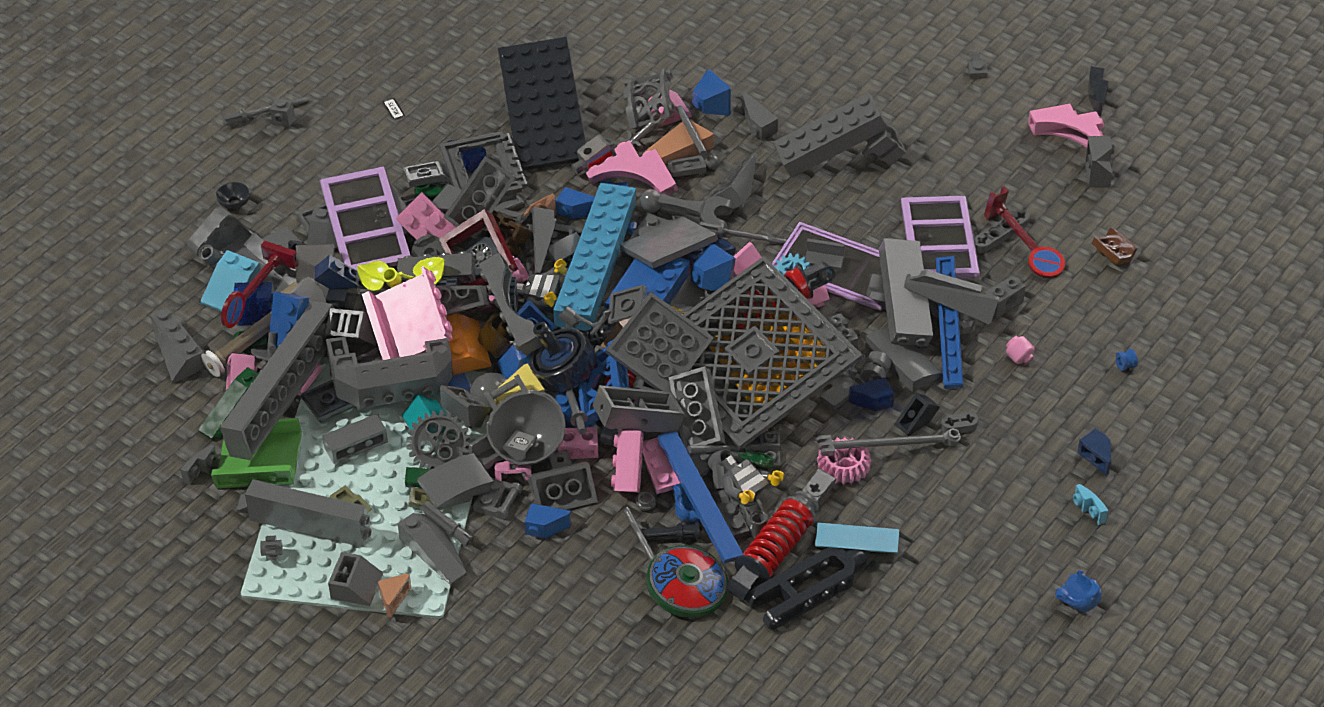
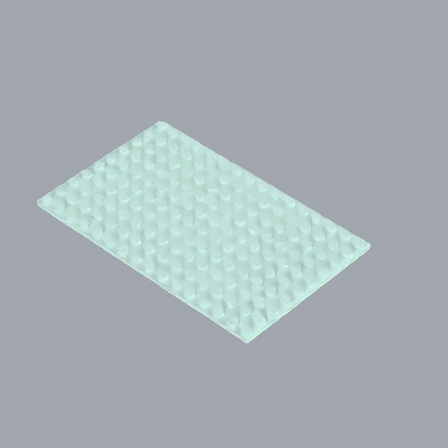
M323 357L319 363L322 367V372L308 390L333 379L330 375L328 357ZM465 372L470 387L474 380L485 374V372ZM440 393L436 396L428 397L437 400L442 407ZM301 398L295 417L299 419L302 429L294 484L279 486L330 497L331 494L346 485L356 496L360 495L372 508L367 513L370 516L369 527L372 529L371 537L369 540H366L363 547L262 523L241 590L242 598L386 613L380 596L379 586L370 606L330 598L328 582L341 552H347L363 556L383 572L381 580L402 574L410 575L412 588L394 614L438 619L444 616L451 585L399 539L397 523L412 513L424 514L421 509L408 507L412 487H405L406 467L419 468L420 462L413 463L415 456L409 457V453L412 451L407 450V445L410 444L406 442L407 437L410 436L408 434L409 428L402 418V413L414 399L365 407L359 411L353 407L325 421L319 422ZM442 407L445 414L447 415L448 411ZM377 414L386 428L388 443L333 464L324 449L322 435ZM487 415L481 428H468V432L465 435H471V438L466 442L472 443L487 433L486 423H488L490 416ZM444 433L440 434L439 439L436 442L434 452L431 456L432 458H435L439 444L442 443V436ZM448 434L446 436L449 440H455L457 438L454 434ZM425 444L421 446V449L429 451L431 447ZM443 451L439 454L442 458H448L450 456V454L446 451ZM472 498L470 502L453 505L450 509L440 511L456 524H461V528L465 530ZM276 535L277 540H282L283 554L277 555V560L267 561L266 556H261L260 542L266 541V536ZM449 536L459 555L461 543L454 537Z

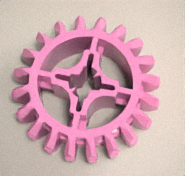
M837 437L835 441H845L847 439L846 437L843 439ZM866 447L835 449L834 456H822L819 451L817 463L818 468L836 478L835 484L842 482L844 486L846 482L852 485L853 481L859 482L861 478H865L866 473H869L871 459L869 450Z

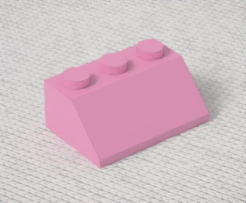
M618 431V435L614 436V447H617V455H613V467H616V475H612L611 487H615L614 491L640 493L644 439L642 431Z

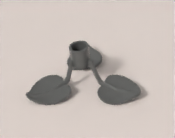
M567 306L558 318L566 323L565 328H570L571 326L575 328L580 321L594 328L590 333L592 336L604 325L612 310L602 308L598 322L592 323L580 317L578 313Z

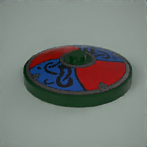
M685 545L672 546L656 554L649 564L646 574L648 592L661 608L674 615L686 618L709 615L722 605L727 595L725 589L729 582L723 565L713 555L700 548Z

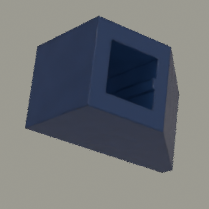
M330 254L315 266L314 280L329 289L358 287V271Z

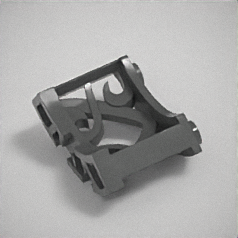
M663 68L661 73L638 80H635L634 77L625 81L624 100L628 101L625 109L630 129L646 126L651 121L650 119L643 122L640 121L648 114L651 118V111L653 109L660 114L659 107H664V115L660 116L663 120L674 117L673 113H675L673 104L670 103L669 95L673 76L668 68ZM649 87L657 89L648 103L643 97H639Z

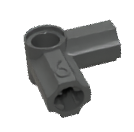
M723 449L708 456L707 462L708 466L713 470L715 491L724 490L720 479L728 471L722 464V461L729 456H732L738 465L745 461L738 456L739 452Z

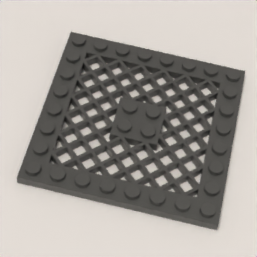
M764 256L683 314L708 334L718 335L717 340H712L708 345L716 347V352H706L705 349L699 357L701 362L695 363L690 371L704 366L713 370L712 380L723 432L739 450L863 359L862 354ZM755 290H765L764 295H755ZM770 291L774 296H768V292ZM740 301H750L749 306H740ZM754 301L763 302V307H753ZM767 302H777L776 308L767 307ZM781 303H782L786 308H780ZM725 312H735L734 318L725 317ZM739 312L748 313V318H738ZM752 313H762L761 319L752 318ZM766 314H775V319H765ZM779 314L789 315V320H779ZM793 315H794L799 321L792 320V319H793ZM710 323H720L719 329L709 328ZM723 324H733V329H723ZM737 324H747L746 330H737ZM751 325H760V330H759L756 326H754V327H752V328L750 329V326H751ZM764 325L774 326V330L764 331ZM778 326H788L787 332H778ZM791 327H801V333L791 332ZM722 335H730L731 341H721ZM766 337H771L772 343ZM776 338H786V344L776 343ZM790 338L800 339V343L789 344ZM804 339L814 340L813 345H803ZM817 340H818L823 346L817 345ZM720 347H725L726 353H720ZM779 350H785L784 356H780ZM789 350L798 351V356H788ZM802 351H812V357H802ZM816 352H826V358L816 357ZM705 358H714V364H704ZM719 359H728V365L718 364ZM773 362H783V368L773 367ZM787 362L797 363V368H787ZM801 363H811L810 369H800ZM717 371H727L726 377L716 376ZM731 371L740 372V378L730 377ZM744 372L749 377L754 374V378H744ZM758 373H768V378L758 379ZM772 373L782 374L781 380L771 379ZM786 374L796 375L795 380H785ZM715 383H725V388L716 389ZM729 383L739 384L738 390L729 389ZM743 384L753 385L752 390H742ZM767 385L766 391H756V386ZM770 385L780 386V392L770 391ZM718 395H724L723 401L718 397ZM727 396H737V402L727 401ZM741 396L751 397V402H741ZM755 397H765V402L754 403ZM730 408H736L735 413ZM740 408L750 409L749 415L739 414Z

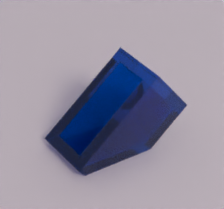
M884 377L849 387L848 400L854 405L872 411H879L893 407L894 392Z

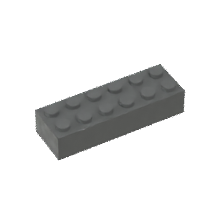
M869 92L774 141V144L790 177L793 178L888 128L876 102Z

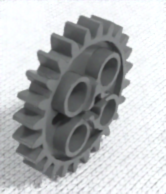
M443 410L440 411L439 415L432 411L431 417L425 413L424 420L418 417L417 421L419 424L412 423L414 430H408L410 436L406 439V442L410 443L407 445V450H412L409 453V457L415 456L413 463L420 462L419 468L426 466L427 469H434L448 461L463 455H469V450L466 448H469L470 443L466 441L470 440L471 435H465L468 432V428H462L464 421L457 423L458 416H455L453 419L450 418L451 412L447 416H443ZM435 427L438 432L430 433L427 429ZM443 427H446L442 436V443L439 444L435 458H432L431 456L439 439L440 432ZM448 434H454L457 438L455 440H449L446 436ZM429 445L431 450L423 451L421 446ZM443 451H446L450 454V456L448 458H442L439 454Z

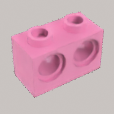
M586 427L587 432L585 434H580L578 428H565L564 438L558 448V452L567 450L570 459L598 458L597 427Z

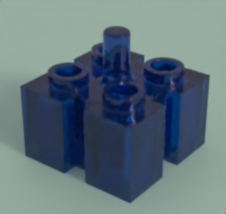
M250 282L235 283L234 291L243 293ZM262 282L252 295L247 298L243 315L237 326L253 325V322L259 321L272 311L273 282Z

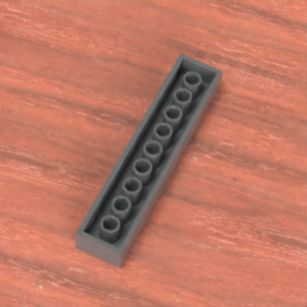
M316 301L310 303L286 338L278 346L275 353L269 358L267 364L259 372V375L251 383L240 401L222 423L220 428L230 457L246 460L252 459L317 365L321 362L327 353L326 340L333 339L325 335L330 308L334 309L333 304Z

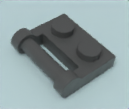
M492 478L494 482L490 491L479 495L473 505V509L476 512L504 520L509 514L508 510L517 495H520L523 487L518 483L511 484ZM508 492L509 494L502 506L497 508L505 493Z

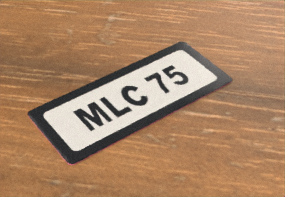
M395 98L382 101L393 120L405 116Z

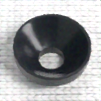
M229 182L217 190L216 197L222 207L237 210L248 202L250 193L245 184ZM232 200L239 201L238 203L230 204Z

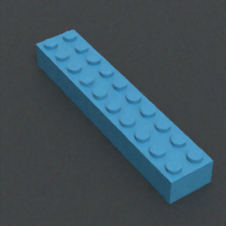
M600 183L553 310L554 324L556 326L565 328L566 323L558 317L567 306L578 313L580 317L595 323L620 252L619 244L623 243L636 206V188ZM580 321L575 328L573 326L570 328L586 331L593 327Z

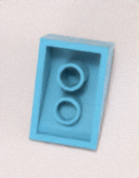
M227 250L215 267L200 301L201 304L222 312L227 297L234 291L243 293L245 288L261 271L259 262Z

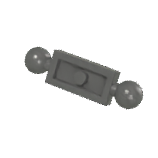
M699 155L669 160L666 167L672 178L704 173L706 172V167L716 169L720 164V160L715 155H710L706 160H703V157Z

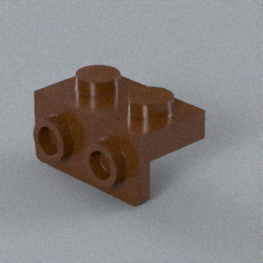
M1114 227L1109 229L1106 236L1094 237L1091 243L1097 248L1098 252L1106 255L1109 261L1116 265L1130 263L1138 249L1136 245Z

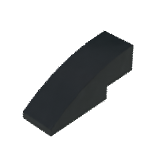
M1091 66L1088 96L1093 110L1101 117L1109 81L1103 80L1105 68Z

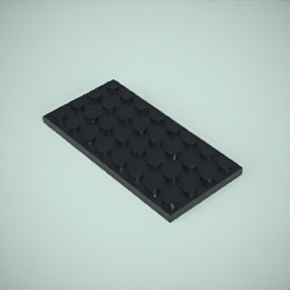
M567 36L499 47L498 53L513 143L523 171L578 162L577 151L586 144Z

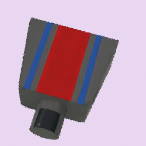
M600 134L595 136L578 149L579 161L572 165V169L576 174H579L582 171L588 172L591 167L604 163L607 158L612 156L609 143Z

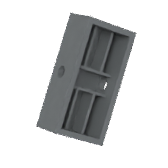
M599 385L593 407L604 427L608 429L640 430L648 433L652 431L663 434L676 431L678 433L684 416V412L671 392Z

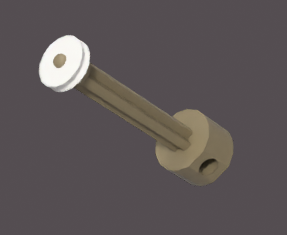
M291 283L281 293L289 294L299 283ZM271 312L224 347L215 351V354L209 350L202 354L201 359L206 369L215 377H220V374H224L225 369L223 365L227 364V359L232 353L240 354L269 332Z

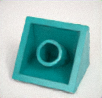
M418 394L402 413V418L408 428L414 430L412 423L419 424L417 421L418 417L424 420L425 413L431 417L432 411L439 415L443 409L437 400ZM435 427L427 429L430 433L438 432ZM446 427L442 428L440 434L445 432Z

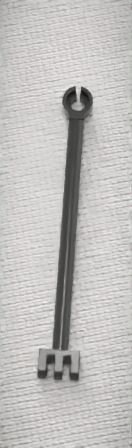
M952 428L942 435L832 441L830 435L818 436L816 440L822 456H834L835 449L941 442L949 446H956L961 436L957 429Z

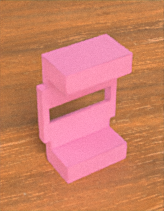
M508 461L495 463V480L502 481V473L525 472L526 480H528L527 475L532 474L531 465H516V470H511V464L513 463Z

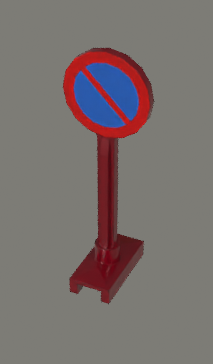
M1003 186L1000 194L995 195L994 192H991L984 217L987 220L996 216H1002L1032 251L1028 257V266L1032 272L1043 278H1054L1060 275L1065 267L1064 257L1056 249L1039 247L1009 213L1008 208L1005 206L1009 190Z
M265 240L261 244L262 257L268 260V263L245 288L243 293L234 291L227 297L221 312L223 326L233 328L238 324L244 312L245 301L274 267L280 264L296 269L299 265L294 260L297 251Z

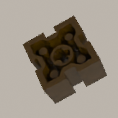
M493 210L494 219L515 259L521 252L518 248L520 243L525 244L531 230L515 222L516 220L507 214ZM483 230L480 235L492 238L488 230Z

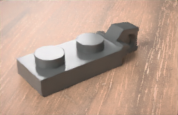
M724 490L717 491L718 503L716 505L734 538L738 539L750 535V530L738 505L734 506Z

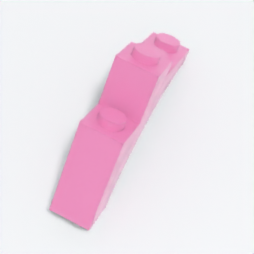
M1070 104L1032 110L1029 113L1028 125L1034 136H1060L1076 141L1086 148L1088 136H1103L1101 129L1104 127L1102 118H1099L1097 112L1077 115V112L1073 110Z
M630 140L620 143L614 149L616 156L607 158L604 163L595 165L586 172L591 184L606 178L627 177L650 185L660 194L670 195L678 190L674 179L657 150L646 151L642 157H639Z

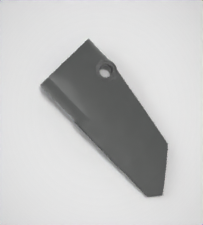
M217 207L187 242V247L214 268L227 250L259 262L261 270L268 263V260L262 257L261 244L264 240L255 232L253 233L223 207ZM279 264L268 274L256 291L265 296H273L275 291L281 292L291 283L297 282L296 269Z

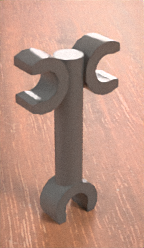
M655 112L651 115V121L635 136L630 131H627L628 138L623 139L620 137V141L627 142L630 140L634 149L636 147L643 149L639 141L655 126L660 127L665 121Z

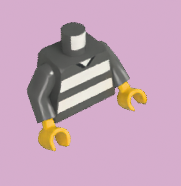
M563 259L557 260L554 267L546 273L529 275L527 284L517 283V294L524 295V304L529 300L540 311L553 313L561 288L559 272L561 274L566 273L567 264Z
M729 456L722 461L728 472L720 480L725 494L730 497L734 506H737L740 503L747 504L749 501L753 502L755 494L769 484V481H771L773 486L779 485L780 481H783L784 473L776 470L771 475L770 472L753 466L749 460H745L738 465L734 458Z

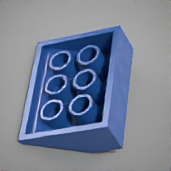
M679 257L659 267L652 268L635 258L612 293L644 284L647 287V296L652 292L669 305L689 276V260ZM610 296L604 303L606 307H610Z

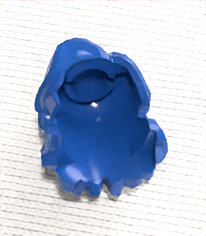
M681 483L676 484L673 489L675 491V513L677 517L688 524L700 523L701 521Z
M1078 570L1077 574H1070L1068 581L1065 582L1066 586L1062 585L1061 588H1057L1055 594L1056 599L1069 604L1079 612H1087L1094 609L1100 602L1102 591L1096 580L1085 576L1082 570Z

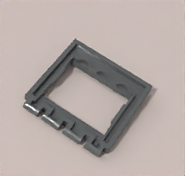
M501 131L440 144V150L452 185L462 190L469 180L460 152L495 145L502 168L516 176L504 196L522 192L523 188L528 187L509 133L503 134Z

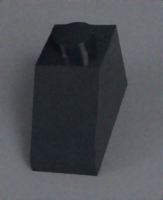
M915 393L894 425L907 436H910L930 423L940 409V406L928 396Z

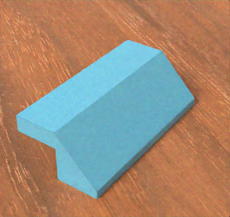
M818 523L815 546L897 554L899 529Z

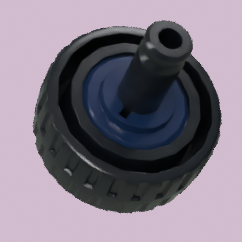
M545 322L537 323L534 326L533 333L543 346L532 352L530 369L541 385L551 392H565L584 382L592 373L597 360L595 349L587 337L579 330L573 328L552 332Z

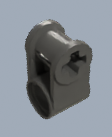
M755 499V502L748 504H739V510L753 537H756L767 523V515L760 499Z

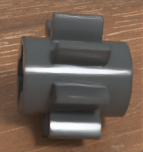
M276 535L266 536V541L260 542L261 556H266L267 561L277 560V555L283 554L282 540H277Z

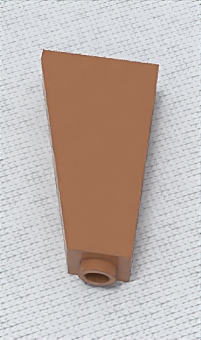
M691 121L706 151L713 148L714 133ZM683 122L646 150L656 149L665 166H667V161L693 157L700 154Z

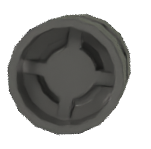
M879 351L871 352L860 372V380L869 387H880L891 367L892 361L889 356Z

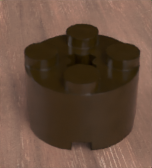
M501 312L491 315L478 337V342L490 351L495 358H501L515 340L514 337L509 335L506 329L508 324L502 320L499 314Z

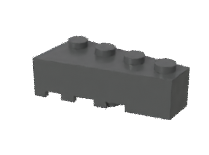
M435 286L441 293L440 302L447 311L445 316L460 314L491 305L486 286Z

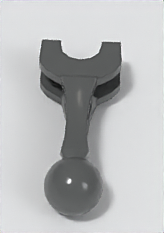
M649 189L643 192L640 197V205L646 212L653 213L658 211L659 213L681 216L698 224L700 222L714 225L723 223L724 229H728L726 222L716 218V216H728L734 209V204L730 199L719 196L710 197L706 201H689L670 197L666 194H660L656 190Z

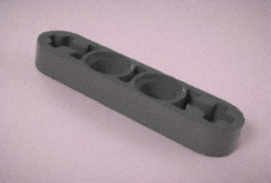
M1017 210L1011 213L1022 228L1028 225L1029 213L1027 211ZM1002 219L974 238L976 252H988L1016 232L1012 228H1004L1003 226L1009 224L1005 219ZM991 234H998L999 237H992Z

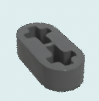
M972 412L947 415L942 419L941 430L946 433L954 428L959 433L972 432L978 427V416Z

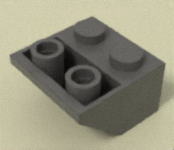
M341 552L328 582L330 598L370 606L383 572L361 555Z

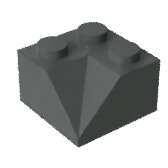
M1088 136L1085 157L1088 187H1110L1111 180H1114L1115 171L1111 169L1113 165L1111 154H1114L1115 146L1114 143H1111L1110 136Z

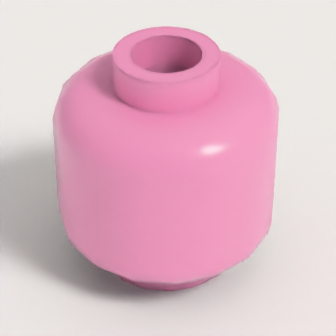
M1015 336L1007 343L1006 353L1016 364H1022L1023 362L1028 364L1034 358L1032 354L1035 348L1024 336Z

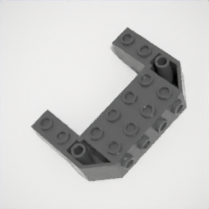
M345 337L326 340L327 356L336 395L338 398L359 408L412 400L418 394L424 397L436 396L440 393L441 385L446 386L452 379V358L448 338L425 341V353L360 364L357 363L355 353L349 354Z

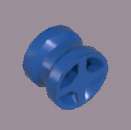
M1128 349L1125 353H1116V364L1119 370L1124 371L1128 367L1136 368L1138 366L1137 355L1133 349Z

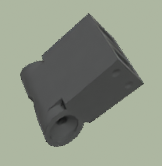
M330 308L325 335L332 338L345 337L347 344L379 347L368 314L363 311Z

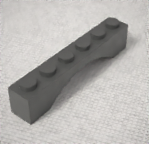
M498 252L480 263L482 268L480 274L485 282L488 281L489 283L487 289L492 296H495L493 301L496 307L502 311L499 314L504 323L508 324L506 329L509 335L515 339L513 341L517 351L521 350L527 356L543 345L533 333L535 324L518 316L512 309L509 291L513 274L507 261Z

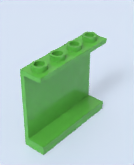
M279 419L251 460L230 457L223 440L218 469H212L211 474L215 488L249 487L252 480L274 485L294 484L302 437L299 419Z

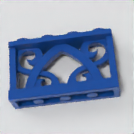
M612 341L607 343V347L596 353L597 360L592 373L584 382L577 386L581 411L587 414V422L592 426L596 424V421L600 420L593 407V403L597 391L594 389L601 376L604 374L606 377H611L606 386L629 388L627 368L605 353Z

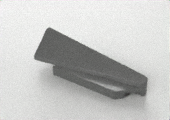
M930 270L921 271L920 275L917 276L907 274L905 288L986 324H991L999 297L981 294V285Z

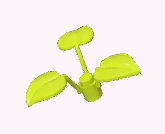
M440 257L423 259L414 266L413 273L416 277L423 273L421 267L424 266L434 273L436 278L434 283L436 285L443 276L445 260ZM373 261L357 265L360 281L370 291L381 290L384 282L393 288L401 284L402 277L407 279L415 278L402 272L398 273L394 268H389L383 261Z

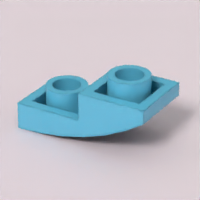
M1080 484L1076 485L1075 494H1073L1075 505L1079 506L1082 512L1089 511L1091 517L1095 518L1098 525L1105 524L1108 514L1106 506L1089 489Z

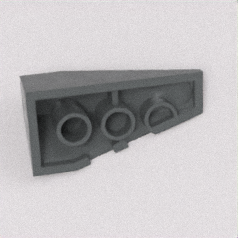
M533 207L519 222L531 230L524 244L525 249L522 251L523 256H527L525 265L528 275L540 274L556 225L554 210Z
M412 513L397 523L399 539L449 585L452 586L467 575L446 530L426 514Z

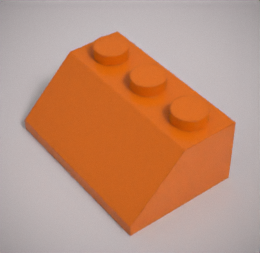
M459 313L445 316L453 329L451 332L453 339L449 341L453 375L491 367L487 349L478 342L481 331L479 321Z

